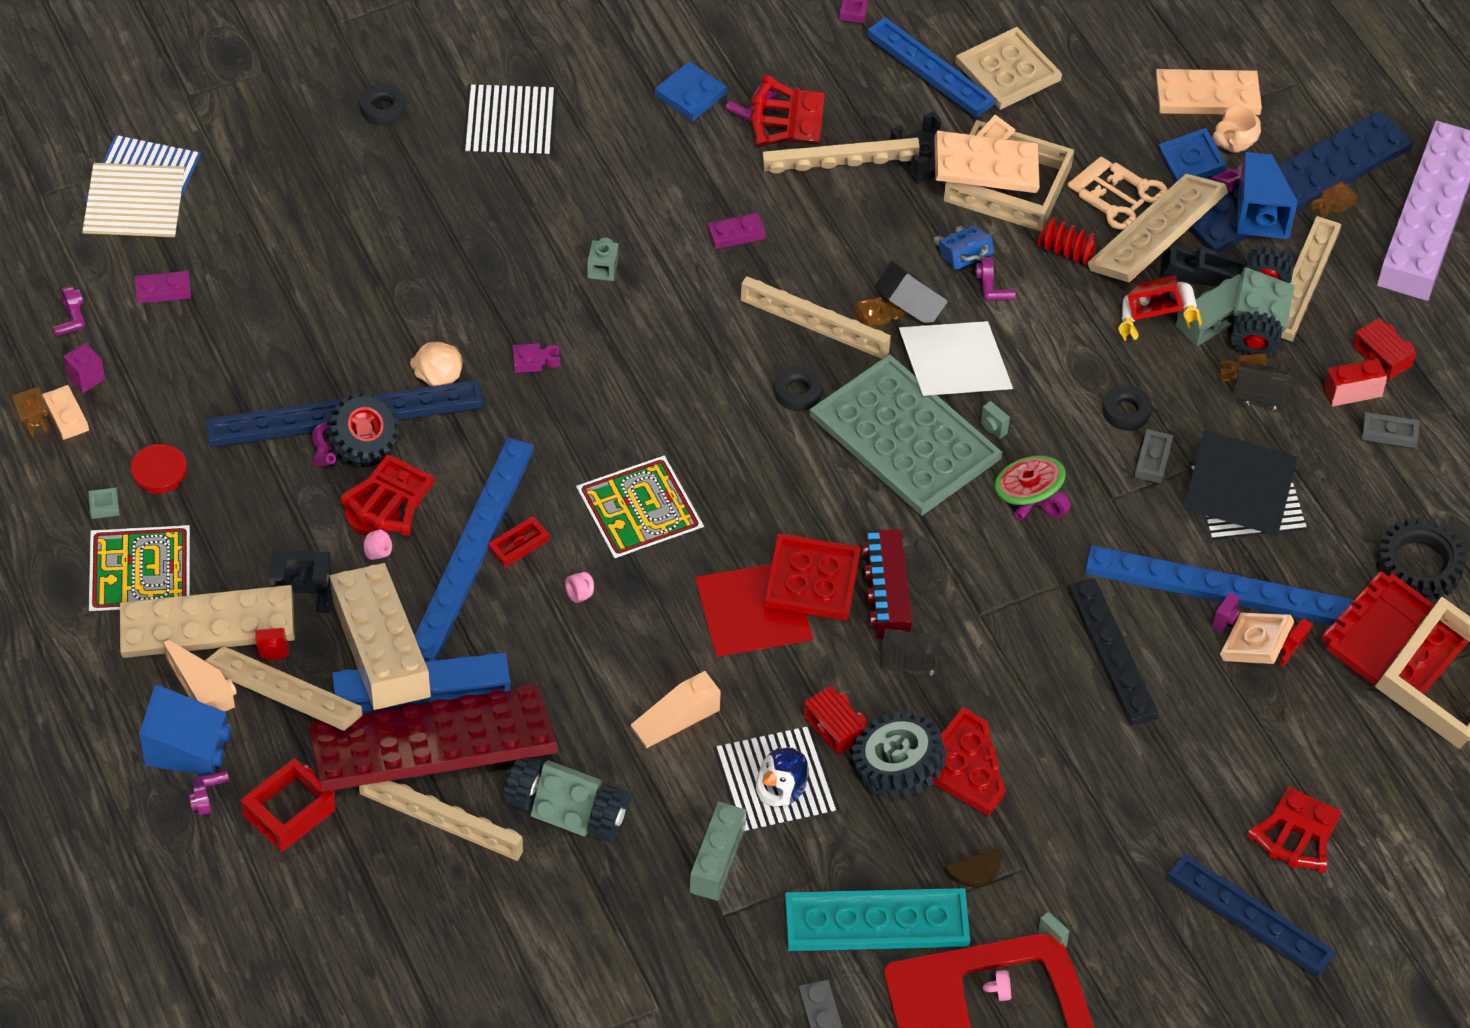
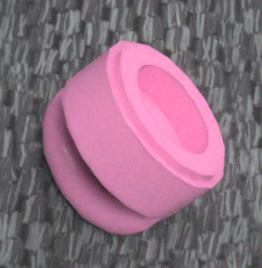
M376 530L366 536L364 552L368 559H381L390 555L392 542L385 531Z
M576 573L566 578L565 588L569 598L573 602L579 603L591 597L594 591V581L589 573Z
M1007 970L996 971V981L985 983L983 990L985 992H998L999 1001L1012 999L1009 972Z

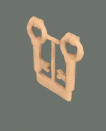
M1099 157L1068 183V187L1079 193L1081 199L1106 214L1107 222L1112 228L1124 230L1137 218L1134 210L1143 204L1144 201L1154 203L1168 190L1163 182L1146 178L1142 179L1116 162L1113 164L1103 157ZM1108 168H1111L1110 170L1114 175L1107 177V182L1110 183L1112 181V185L1115 186L1119 180L1124 179L1137 187L1141 199L1135 201L1100 179L1099 176ZM1096 181L1133 206L1131 208L1117 207L1100 199L1099 196H1103L1106 193V189H1101L1100 185L1091 192L1084 188L1091 182ZM1149 186L1161 189L1154 197L1145 194ZM1121 212L1130 216L1122 224L1113 220Z

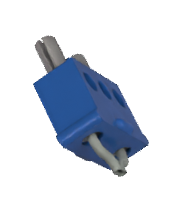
M975 225L966 229L959 226L956 228V233H951L948 237L942 238L937 236L934 238V243L940 248L941 258L950 263L953 269H960L968 264H973L994 253L992 235L986 234Z

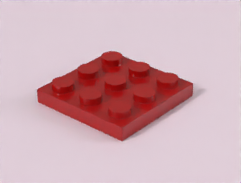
M778 533L764 607L848 621L861 547Z

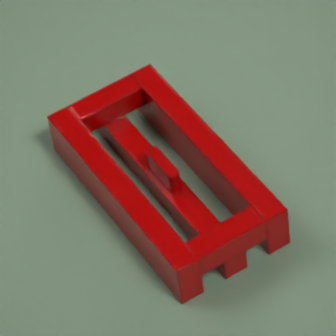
M532 516L489 542L488 551L494 553L495 558L500 560L501 565L505 568L548 542L550 534ZM532 528L535 529V530L531 531L530 533L526 534L525 536H521L522 534L526 533L527 531L531 530ZM514 540V542H513L512 544L508 545V546L505 547L504 549H502V550L499 549V548L503 547L504 545H506V544H508L509 542H511V541Z

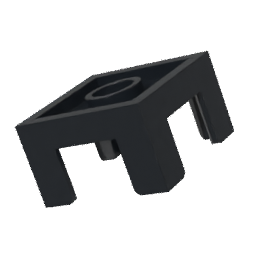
M935 111L923 117L922 130L902 138V126L891 129L890 140L918 138L919 157L913 155L911 161L907 162L897 160L916 184L935 176V134L941 128V118Z
M272 550L269 573L270 585H274V587L291 585L293 593L318 594L316 611L319 613H330L332 601L329 575H332L330 552Z

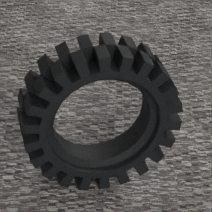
M1417 517L1415 524H1413L1412 518H1406L1404 525L1401 521L1395 523L1394 528L1390 526L1386 534H1383L1376 556V567H1379L1377 573L1383 572L1387 576L1393 573L1418 593L1424 595L1430 602L1432 601L1433 594L1437 601L1444 596V593L1449 596L1452 594L1453 588L1456 590L1467 562V557H1465L1467 551L1465 547H1462L1463 541L1460 537L1454 539L1456 532L1453 529L1445 533L1447 525L1442 522L1436 528L1434 527L1436 521L1434 519H1429L1428 525L1424 524V517ZM1408 543H1425L1438 549L1443 555L1447 567L1435 576H1417L1409 573L1399 564L1396 551Z

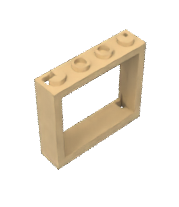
M976 120L970 135L976 136L981 131L979 128L982 129L987 123ZM1014 132L1013 136L1009 139L1038 144V162L1059 169L1043 206L977 185L946 182L945 202L1042 232L1072 167L1074 150L1018 132Z
M1441 597L1375 687L1458 749H1461L1468 740L1470 741V722L1467 726L1399 677V674L1439 620L1470 642V617L1448 600Z

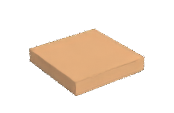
M1240 613L1220 653L1223 661L1274 664L1294 623L1292 616Z

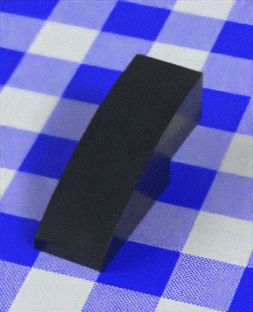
M1172 244L1163 255L1162 276H1176L1177 281L1192 284L1219 286L1224 280L1231 279L1238 274L1241 275L1245 269L1246 262L1202 246L1194 252Z

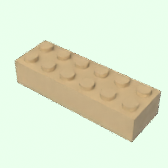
M385 563L329 575L332 602L373 710L431 697L427 666Z

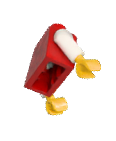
M1176 276L1138 284L1123 299V323L1118 328L1123 340L1126 341V337L1130 333L1134 340L1138 338V332L1132 323L1135 320L1182 311L1183 309L1186 310L1184 312V319L1187 328L1190 329L1189 323L1192 320H1198L1199 326H1201L1202 319L1199 310L1196 308L1197 305L1192 286L1185 282H1177Z

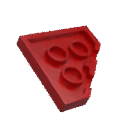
M962 707L941 734L947 754V760H944L946 766L944 770L940 769L941 776L938 779L932 777L934 785L989 817L1003 799L1005 787L1000 777L996 752L989 735L988 722Z

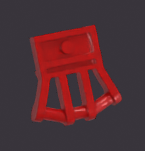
M763 75L761 79L762 84L755 97H752L751 100L753 114H750L749 118L756 139H754L756 147H763L783 141L819 145L825 93L799 90V88L791 89L777 82L773 77ZM770 89L790 98V102L766 99V96ZM763 109L789 111L788 119L764 116ZM763 125L787 128V131L768 136L765 134Z
M387 454L369 478L345 492L341 496L340 502L344 507H349L358 517V521L364 524L369 522L377 530L402 532V535L410 536L415 508L420 506L422 499L435 484V477ZM376 489L364 506L357 500L371 490ZM386 495L393 497L380 515L373 513ZM402 503L407 504L403 521L390 519Z
M1288 787L1273 815L1260 825H1255L1248 832L1247 838L1251 842L1256 841L1269 854L1270 858L1274 860L1279 858L1287 862L1288 866L1293 869L1296 867L1317 869L1318 873H1325L1327 868V841L1339 821L1342 811ZM1279 824L1284 828L1274 843L1265 834ZM1291 831L1303 835L1294 852L1283 848ZM1311 839L1318 842L1317 858L1302 856Z

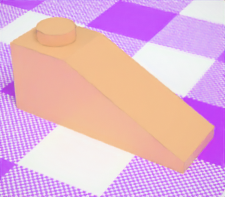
M167 640L163 642L166 659L189 698L224 712L235 708L233 696L237 693L230 678L226 680L219 669L172 641Z
M706 671L680 683L631 724V729L643 746L648 748L720 711L721 691Z

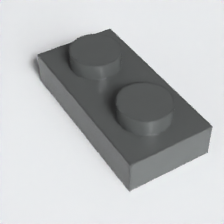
M1365 412L1362 440L1416 448L1420 420Z
M1149 429L1146 430L1135 478L1162 484L1173 435Z
M829 980L800 985L798 993L808 1027L842 1028Z

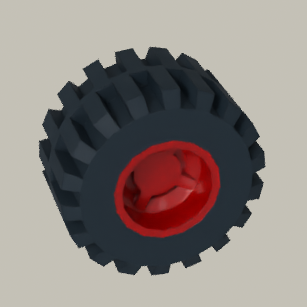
M362 392L360 396L357 393L350 394L348 399L344 397L333 410L327 422L326 436H329L327 444L329 447H334L332 453L335 456L338 454L342 456L340 461L346 464L347 460L352 462L351 466L357 467L359 463H362L363 467H369L372 462L375 465L389 454L397 441L400 430L397 429L400 424L399 418H394L396 411L394 407L391 409L387 407L389 402L386 399L383 402L378 400L380 395L374 393L372 397H368V392Z

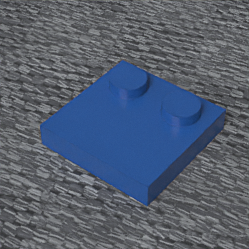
M687 62L655 88L656 97L692 121L727 94V86L691 62Z
M1207 128L1158 144L1159 152L1175 182L1180 180L1185 174L1208 178L1227 170L1226 163Z

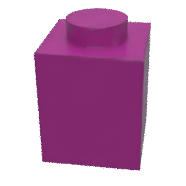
M86 343L63 356L67 378L82 393L105 380L102 359Z

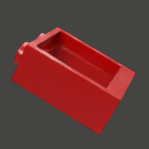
M295 758L240 800L242 815L281 852L335 811L334 791L322 792L320 781L316 778L313 770L306 764L302 765ZM297 779L317 799L283 825L263 804Z

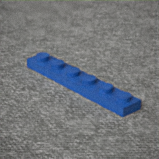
M886 17L868 29V38L975 118L994 106L995 98Z

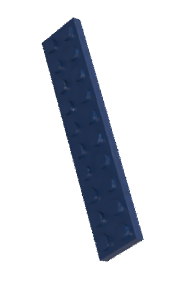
M1378 111L1278 166L1297 199L1296 211L1411 150L1413 141L1381 111ZM1238 189L1228 192L1188 229L1205 248L1221 253L1252 236L1237 234Z

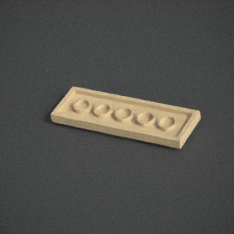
M1185 174L1088 262L1090 271L1130 283L1228 193L1226 184Z
M291 585L120 603V649L122 658L165 654L163 642L167 640L172 641L187 651L214 649L223 646L256 644L255 630L285 628L287 640H295L293 590Z

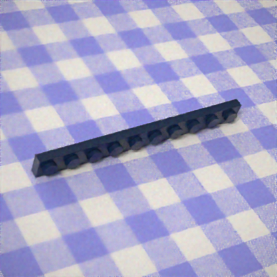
M478 380L377 394L380 395L378 400L383 402L386 399L389 402L387 406L389 409L394 407L396 411L394 418H399V420L483 407ZM341 400L206 419L210 447L311 433L318 425L328 422L336 405H339Z

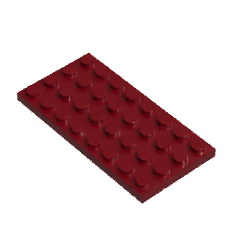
M522 685L507 692L504 690H493L480 695L467 694L461 698L437 699L431 703L407 704L394 709L381 708L374 712L362 714L345 731L319 719L308 723L322 792L558 753L557 741L539 685Z

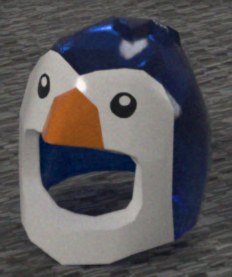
M793 747L777 748L767 755L762 762L756 782V791L762 802L770 806L790 805L800 798L806 788L809 774V766L805 755ZM764 784L776 786L782 789L783 792L780 796L772 795L765 789Z

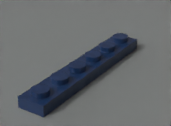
M1184 854L1168 873V881L1318 978L1334 958L1335 950L1187 854Z

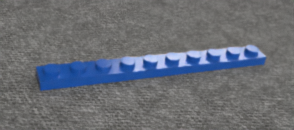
M507 438L415 634V639L425 662L433 659L438 660L487 554L488 543L493 541L534 452L532 444Z
M1092 545L1085 572L1088 575L1223 602L1228 594L1232 593L1240 597L1238 606L1281 615H1291L1295 618H1304L1329 625L1336 623V619L1349 605H1352L1353 599Z

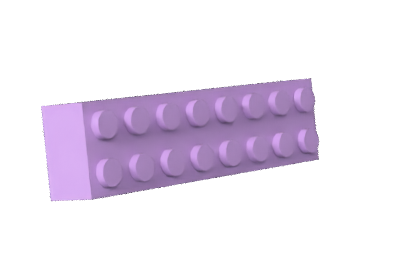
M1435 121L1382 265L1377 286L1426 301L1429 300L1470 185V130Z

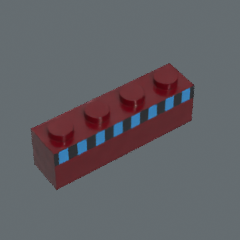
M901 529L867 530V540L862 542L861 550L862 558H867L868 564L864 565L865 582L870 581V588H867V604H872L873 611H869L870 628H875L876 639L910 638L912 616Z

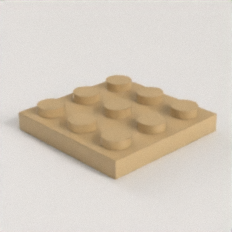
M1018 27L957 55L955 61L977 86L995 98L994 104L999 110L1061 81L1062 73Z

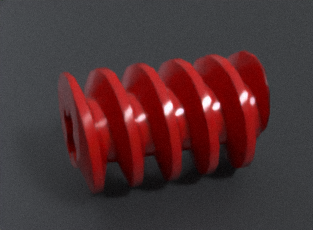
M1053 217L1043 228L1037 245L1039 247L1044 245L1045 249L1049 251L1054 248L1055 254L1059 255L1064 251L1063 255L1065 258L1069 259L1073 256L1074 262L1078 263L1083 259V265L1087 266L1096 250L1095 234L1091 233L1088 238H1085V229H1082L1077 235L1075 234V225H1072L1067 231L1066 222L1063 221L1058 227L1056 226L1057 218Z

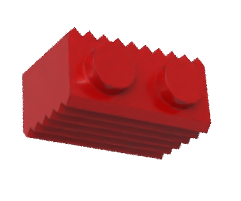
M1378 317L1377 320H1374L1372 323L1370 322L1369 325L1362 327L1361 330L1356 332L1353 348L1368 361L1370 359L1375 360V358L1379 359L1387 375V380L1413 366L1416 355L1414 346L1409 341H1404L1396 333L1395 328L1391 324H1386L1381 318Z
M1377 358L1375 360L1370 359V361L1365 360V362L1345 364L1344 366L1340 365L1339 367L1335 366L1334 369L1330 367L1323 390L1332 407L1383 397L1382 393L1385 390L1387 375L1380 360Z
M830 685L804 702V718L814 727L818 735H821L825 743H828V746L831 747L836 755L857 744L855 739L858 735L863 736L862 729L867 726L866 718L861 712H855L850 707L847 696L843 692L838 693L833 686Z

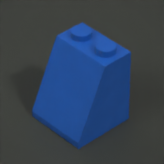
M1246 152L1238 186L1237 234L1289 239L1297 207V199L1271 154Z
M155 685L139 732L145 766L199 775L215 773L217 766L221 767L223 763L224 749L222 748L224 742H229L232 732V726L228 724L226 712L165 687Z

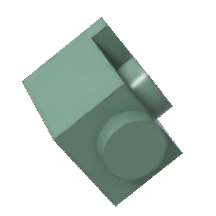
M601 238L599 241L592 240L588 257V278L614 281L619 243H614L609 238ZM595 265L609 267V269L595 267Z

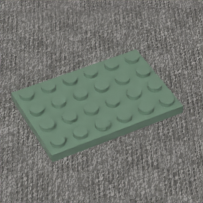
M890 354L810 409V417L921 516L1002 459V451L937 395L923 396L917 378Z

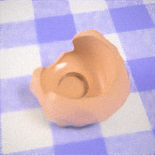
M1233 104L1224 111L1223 119L1216 125V131L1212 139L1216 146L1229 152L1239 153L1244 151L1258 140L1261 133L1260 119L1252 110Z
M438 341L423 345L410 361L411 368L414 370L416 377L424 380L429 386L454 383L460 376L463 363L461 355L455 346Z

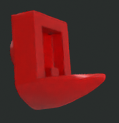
M285 628L255 630V641L261 658L278 661L289 655V644Z

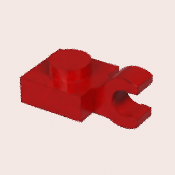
M1303 618L1297 626L1292 625L1286 641L1279 652L1283 655L1280 662L1281 666L1288 662L1289 658L1307 638L1313 624Z

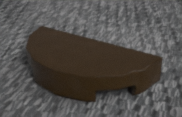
M998 847L945 865L944 872L952 881L957 880L960 883L968 884V887L984 886L994 880L995 875L1000 869L1002 859L1000 849Z

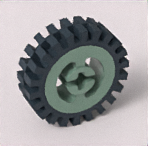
M900 711L894 712L895 719L891 720L888 714L883 715V723L880 724L877 719L871 721L873 729L871 730L866 726L862 729L863 736L858 735L856 737L857 745H853L852 750L854 754L852 756L859 778L866 789L869 787L870 792L873 794L879 791L881 797L886 798L889 791L892 799L899 798L900 791H903L905 798L910 797V789L915 788L918 794L923 791L921 784L924 783L928 787L933 785L932 777L938 779L941 776L940 769L944 770L946 766L944 760H947V754L939 728L933 724L930 718L925 720L924 715L920 713L914 717L913 712L906 711L905 718H902Z

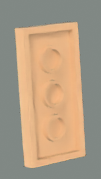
M1156 69L1155 78L1159 113L1224 114V111L1229 106L1237 104L1252 110L1255 115L1261 114L1262 106L1257 71Z
M937 131L935 134V178L938 181L1037 193L1039 189L1038 144Z

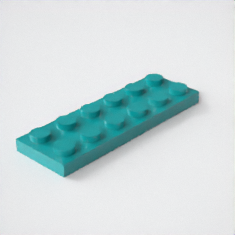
M965 888L785 893L788 951L969 947L970 945Z

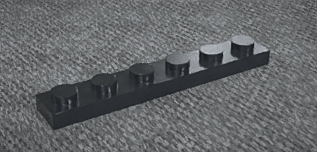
M1092 578L1069 584L1068 593L1129 725L1133 726L1156 720L1158 711L1096 579Z

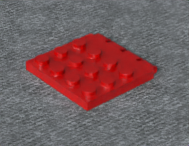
M1378 572L1368 583L1367 587L1352 601V605H1349L1336 619V623H1333L1321 637L1328 645L1327 651L1374 686H1376L1434 607L1432 602L1393 573L1387 576L1383 572ZM1439 620L1399 674V677L1422 694H1425L1466 647L1469 641Z

